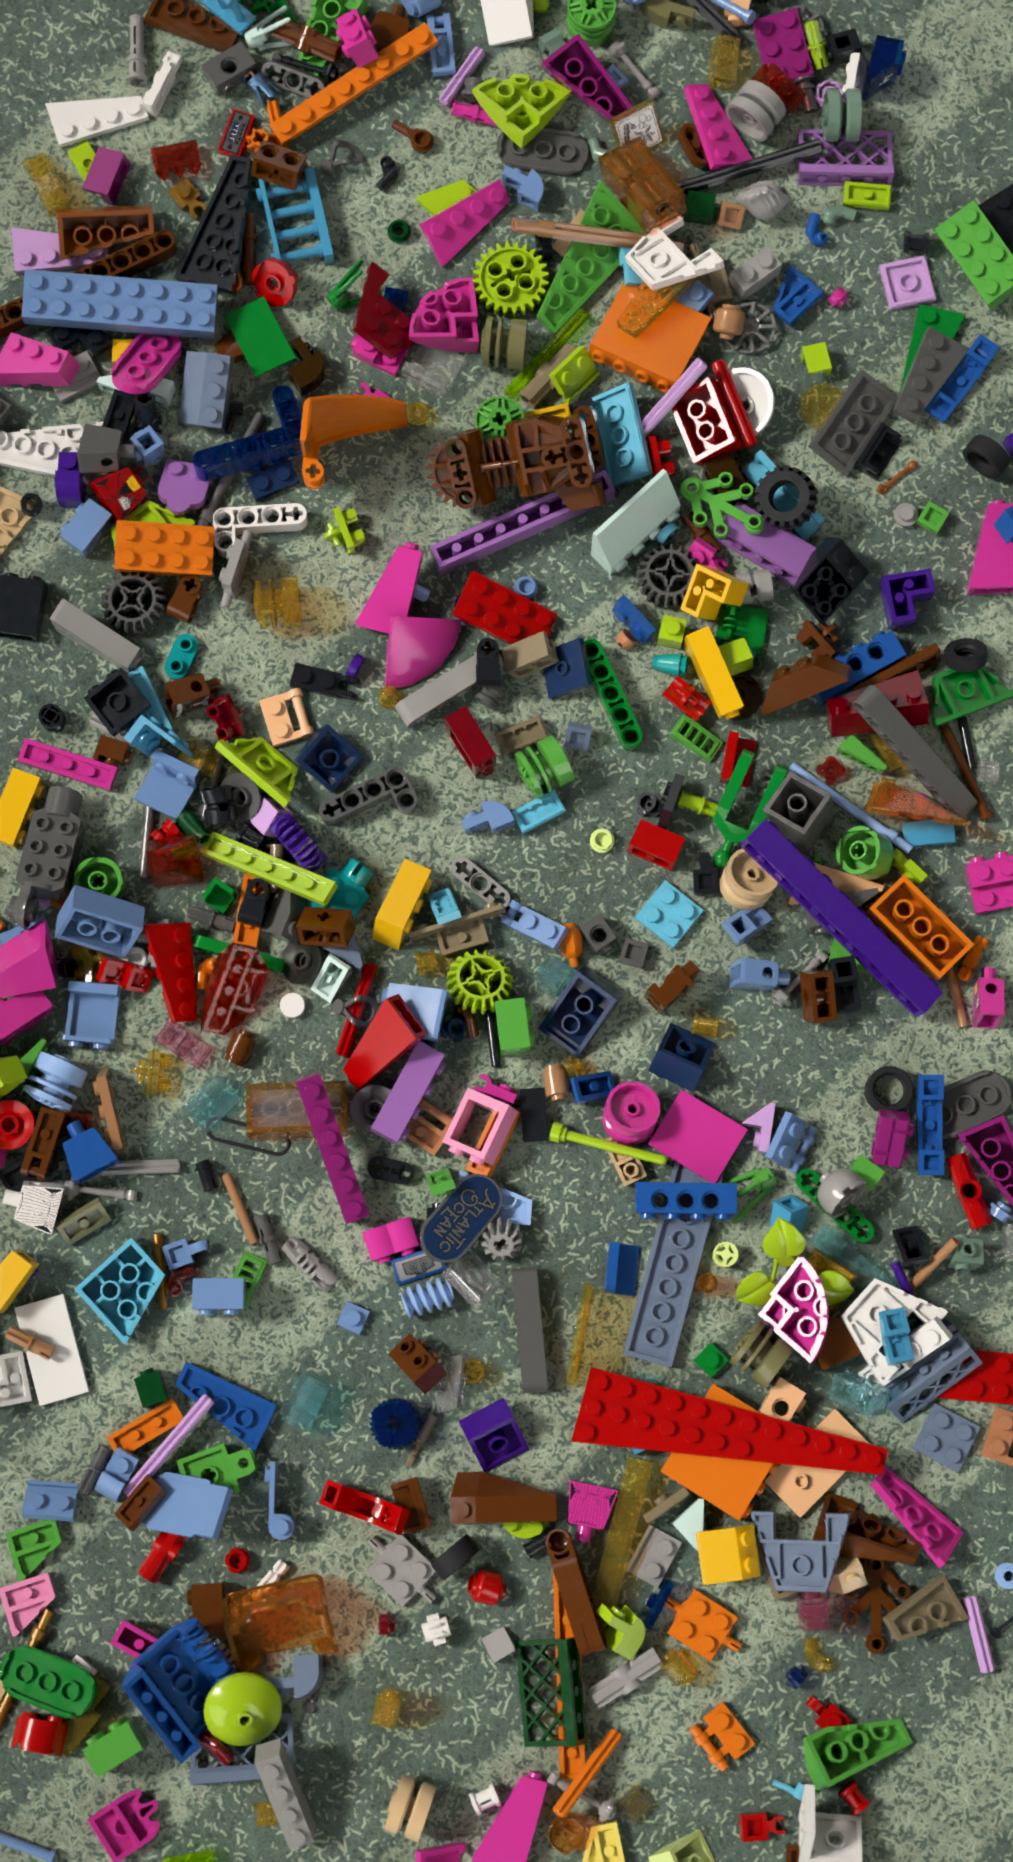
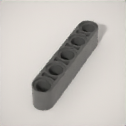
M537 1267L512 1269L523 1393L548 1391Z

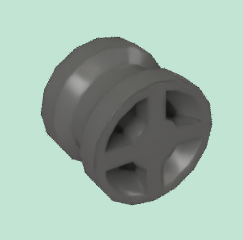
M467 77L464 82L465 89L460 95L461 100L468 104L480 105L473 95L472 89L485 81L476 77Z
M482 686L483 689L474 698L488 709L495 710L497 701L505 695L504 691L498 686Z

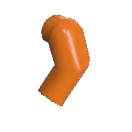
M209 957L197 966L196 990H207L208 977L217 972L221 967V962L218 958Z

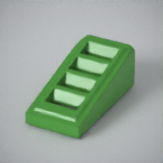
M685 714L681 716L670 733V738L709 763L724 743ZM687 725L689 728L683 736L680 732ZM694 730L698 733L691 742L688 738ZM701 736H704L705 740L701 746H696ZM712 741L714 744L709 752L706 753L704 749Z
M850 735L837 750L840 755L877 774L882 775L887 768V765L855 735Z
M41 1039L20 1059L27 1075V1079L21 1083L23 1086L25 1084L28 1085L30 1081L28 1079L29 1075H34L37 1069L34 1067V1064L40 1052L47 1053L51 1047V1044L45 1039Z
M244 1251L232 1278H244L246 1282L251 1284L250 1288H246V1307H248L268 1261ZM248 1260L259 1265L258 1270L246 1266V1261ZM242 1270L255 1274L254 1279L242 1275Z

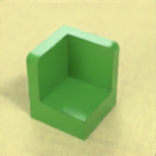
M859 1155L849 1168L867 1182L865 1183L867 1185L866 1190L869 1192L873 1191L885 1174L884 1170L862 1155Z

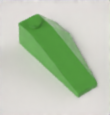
M312 0L310 18L307 19L306 26L341 43L336 33V30L339 29L336 19L357 8L362 17L366 15L370 6L363 0ZM302 51L299 52L298 60L323 68L331 63L313 54L311 56ZM298 68L300 70L306 71L319 77L322 75L318 72Z

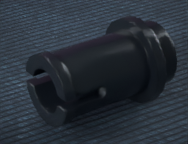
M209 1159L196 1163V1169L194 1170L195 1172L198 1171L203 1192L219 1188L212 1169L214 1164L210 1163Z
M550 1530L547 1532L542 1531V1535L523 1544V1548L530 1559L547 1549L546 1538Z

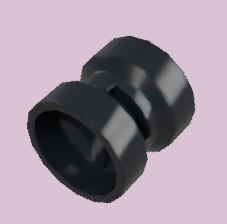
M46 704L40 709L39 720L47 731L58 732L64 728L66 717L58 705Z

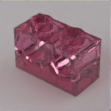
M802 1592V1596H796L799 1628L803 1631L830 1630L827 1597L820 1594V1592Z

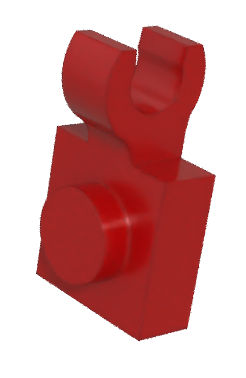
M813 1696L806 1702L819 1715L814 1722L822 1729L831 1726H844L851 1722V1719L832 1702L824 1707Z

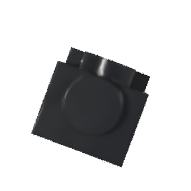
M856 28L828 35V45L825 46L827 59H833L834 66L850 62L851 53H860L862 55V47Z

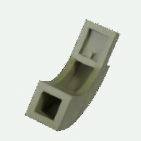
M646 0L638 4L646 18L661 28L667 30L669 22H673L674 25L680 28H692L696 12L694 8L673 3L669 0Z

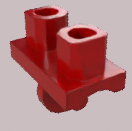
M656 436L648 437L649 443H647L653 478L662 469L667 472L669 478L675 475L673 461L664 463L660 461V456L671 455L669 440H656Z
M679 676L662 693L665 699L695 722L698 721L712 703Z

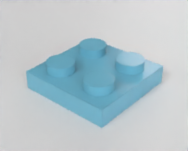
M665 880L634 919L673 949L702 914L703 909Z

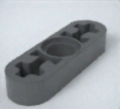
M277 60L266 62L261 69L266 79L273 85L307 98L316 93H314L313 88L309 86L304 87L305 83L313 85L317 82L318 88L321 90L327 87L323 78ZM275 66L276 72L284 73L285 70L286 72L283 76L275 75L271 77V72L268 71V68ZM291 73L297 74L300 78V83L297 87L289 83V75Z

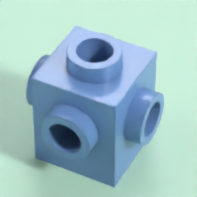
M150 425L143 430L137 431L130 438V444L136 445V458L134 460L136 462L141 461L144 467L149 464L154 465L163 458L165 441L158 432L155 433Z

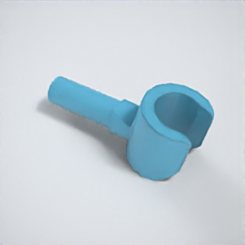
M774 1779L773 1786L787 1791L798 1800L802 1799L804 1789L802 1783L799 1782L794 1789L792 1786Z

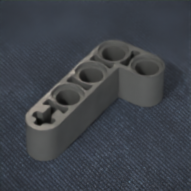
M395 767L325 800L319 807V813L323 823L333 826L392 798L400 813L410 815L416 812L418 808V798L404 770ZM394 776H399L403 779V782L398 786H394L390 783V780ZM371 787L381 789L378 796H371L368 794V791ZM351 797H355L359 800V803L355 807H349L346 805V801ZM410 797L414 800V803L410 807H404L400 804L401 800ZM340 802L342 803L343 809L345 811L343 813L341 812V808H339L338 803ZM331 808L335 816L330 817L327 814V809Z

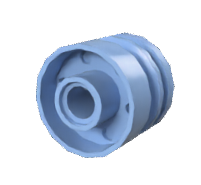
M41 1051L34 1067L43 1074L41 1077L29 1075L28 1079L37 1083V1086L34 1088L25 1084L22 1090L27 1092L34 1100L46 1106L71 1112L73 1106L63 1100L65 1097L76 1100L77 1096L68 1089L70 1086L82 1088L89 1073L78 1068L77 1063L58 1054L52 1056Z

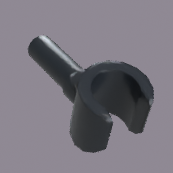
M232 401L230 403L229 419L225 433H231L235 415H243L244 404L242 401Z

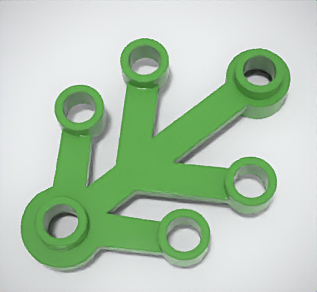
M722 472L718 478L703 482L698 478L691 477L684 480L681 484L682 496L686 500L691 501L694 513L693 523L696 527H705L708 522L706 513L702 511L700 501L702 500L710 506L714 522L713 531L716 538L724 539L728 535V527L723 522L721 511L745 524V530L750 535H758L763 531L764 520L760 515H749L727 503L739 499H751L754 494L751 484L744 483L737 490L716 495L707 492L718 487H731L733 477L729 472ZM724 477L730 479L728 483H723L721 480ZM692 485L697 487L695 491H689L688 488ZM743 489L751 491L749 494L742 493ZM702 516L705 518V520L703 522H697V517ZM757 520L759 523L753 526L750 524V521ZM719 528L725 529L723 534H718L716 531Z

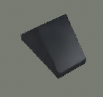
M917 1226L892 1230L897 1259L902 1268L929 1262V1257Z

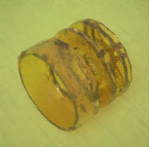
M297 575L281 577L280 588H275L272 578H268V589H264L262 578L256 579L253 599L255 616L259 621L260 629H267V618H271L272 628H277L278 617H283L286 627L302 626L301 600Z

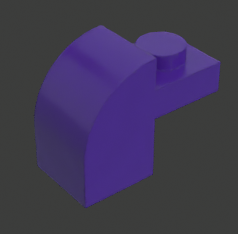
M59 452L58 470L55 471V490L57 501L61 508H78L82 502L85 503L86 484L83 480V473L79 472L78 452Z

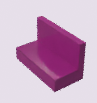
M98 147L82 189L101 195L105 203L114 206L131 165L126 155L122 152Z

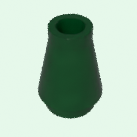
M186 810L177 817L176 824L182 833L194 839L200 845L205 844L209 840L210 834L205 829L197 813Z

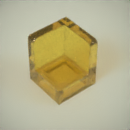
M186 741L190 745L188 750L193 753V756L190 758L181 751L178 760L199 769V772L203 775L212 777L220 754L208 747Z

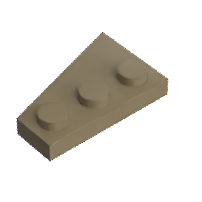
M939 1574L882 1619L894 1639L902 1641L927 1633L929 1630L939 1627L943 1628L951 1623L967 1620L969 1617L945 1575Z

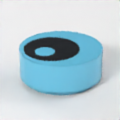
M674 522L668 523L657 535V541L664 544V546L677 536L680 528Z

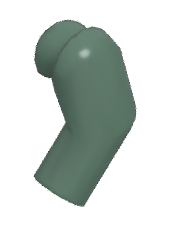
M593 137L588 140L594 162L604 166L616 164V153L603 149L599 137Z
M838 204L824 210L822 221L829 225L834 224L835 218L838 217L854 221L857 210Z

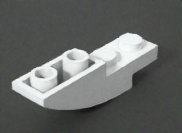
M935 1316L924 1325L921 1324L908 1334L914 1360L912 1362L895 1364L898 1370L884 1386L952 1338L953 1335L938 1316ZM866 1365L858 1372V1375L873 1393L884 1387L878 1383L869 1365Z

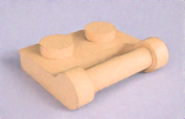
M295 688L286 693L259 700L273 747L315 734L313 727L309 724L301 697L303 693L301 688ZM291 700L301 728L295 732L285 702Z

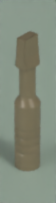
M431 1413L428 1414L416 1437V1444L409 1454L405 1466L410 1468L417 1458L416 1455L421 1446L426 1442L438 1419L437 1416Z

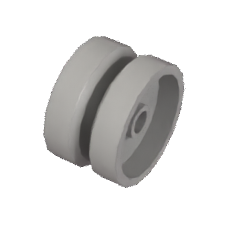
M748 80L739 89L738 96L733 97L728 103L725 112L727 118L736 129L749 138L762 142L769 137L774 126L783 119L786 114V108L780 97L772 89L756 80Z

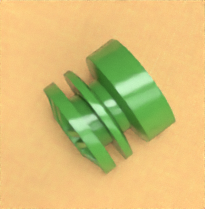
M568 0L566 27L569 36L573 38L579 33L589 47L598 46L606 42L614 31L615 0Z
M504 396L492 397L485 400L478 407L475 414V428H482L484 440L507 436L505 423L524 418V413L520 405L513 399Z
M553 735L537 741L538 754H535L529 746L526 747L525 752L528 759H526L521 751L514 753L518 772L526 787L537 799L544 796L541 785L547 793L552 792L550 780L553 779L559 787L575 780L570 763Z

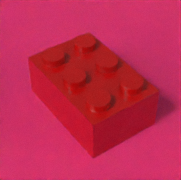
M707 377L692 385L671 408L694 464L703 467L705 462L727 452L732 453L744 446L716 380Z

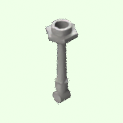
M617 40L610 46L609 50L611 52L608 56L611 58H621L641 83L643 89L647 91L650 99L653 100L660 95L659 90L656 87H652V83L644 77L626 55L628 43Z
M821 950L802 972L816 970L821 965L820 963H823L829 956ZM800 974L785 989H772L773 995L771 998L780 1007L791 1005L789 993L800 984Z
M71 1176L70 1181L65 1180L63 1195L68 1196V1201L73 1200L78 1193L136 1201L138 1191L82 1187L77 1185Z
M551 1772L547 1779V1782L553 1786L557 1785L563 1791H566L570 1785L569 1781L564 1778L561 1779L554 1772ZM585 1792L579 1798L598 1808L600 1822L610 1821L617 1811V1806L614 1805L615 1799L613 1798L599 1802Z

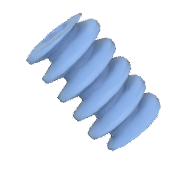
M445 1275L444 1284L439 1278H436L435 1286L428 1280L426 1281L425 1289L417 1283L415 1292H413L410 1286H407L405 1295L400 1290L405 1312L410 1319L413 1318L414 1310H416L419 1316H422L424 1307L429 1313H432L433 1305L435 1304L440 1311L442 1310L443 1302L450 1308L454 1299L448 1275Z

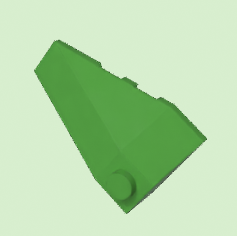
M902 1719L825 1727L803 1738L805 1767L818 1791L844 1780L913 1742Z

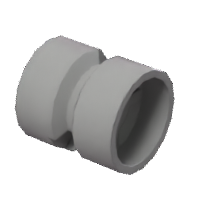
M769 569L755 571L753 575H750L749 572L734 575L749 583L742 605L753 603L754 599H757L759 602L773 600V584Z

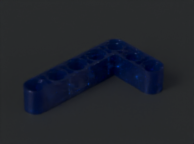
M280 385L272 392L274 410L280 428L196 452L193 456V465L197 478L202 481H210L301 455L300 433L302 416L292 389L289 386Z

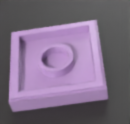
M925 255L879 265L890 311L936 301Z

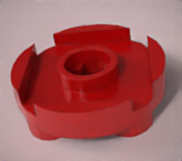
M271 257L254 268L251 281L252 284H255V294L258 299L264 296L270 307H277L293 300L297 293L299 276L286 262ZM275 278L279 286L273 287V281L270 279Z

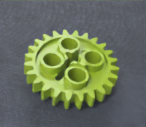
M506 241L504 248L499 243H496L495 251L489 247L488 256L485 254L480 255L482 262L476 261L475 267L478 270H473V277L475 278L473 282L476 287L475 295H480V303L486 302L487 310L494 307L495 315L502 310L504 317L507 316L508 312H512L513 317H516V312L519 310L523 316L525 315V308L533 311V302L538 305L541 304L540 297L546 296V290L544 289L549 286V282L546 281L549 279V272H544L547 270V264H540L542 256L535 257V249L528 252L527 244L522 248H518V241H516L514 246L510 247L509 242ZM515 262H520L523 264V266L516 268L512 266V264ZM498 270L501 274L494 276L490 272ZM523 283H529L531 284V287L525 289L522 288L520 285ZM501 291H507L510 294L508 296L503 297L500 296L498 293Z

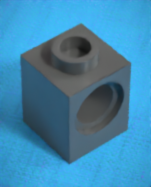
M601 914L580 926L581 935L595 955L600 952L604 955L615 947L613 943L616 942L617 938ZM601 931L606 935V939L603 942H596L592 937L593 933Z

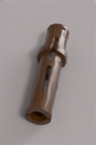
M247 213L242 248L241 278L242 285L255 286L254 283L252 284L251 277L256 267L258 235H256L257 215L253 213Z

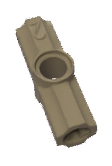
M566 343L550 361H545L537 370L532 381L519 393V397L529 407L535 409L551 391H556L548 375L576 349L573 345Z

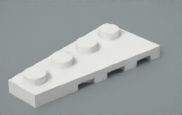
M141 96L45 103L60 148L149 120Z

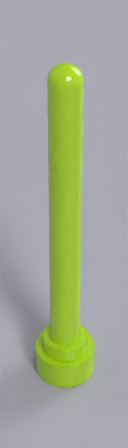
M555 1121L550 1131L549 1141L560 1143V1141L565 1142L568 1140L659 1165L667 1163V1157L664 1155L569 1131V1128L564 1127V1124Z

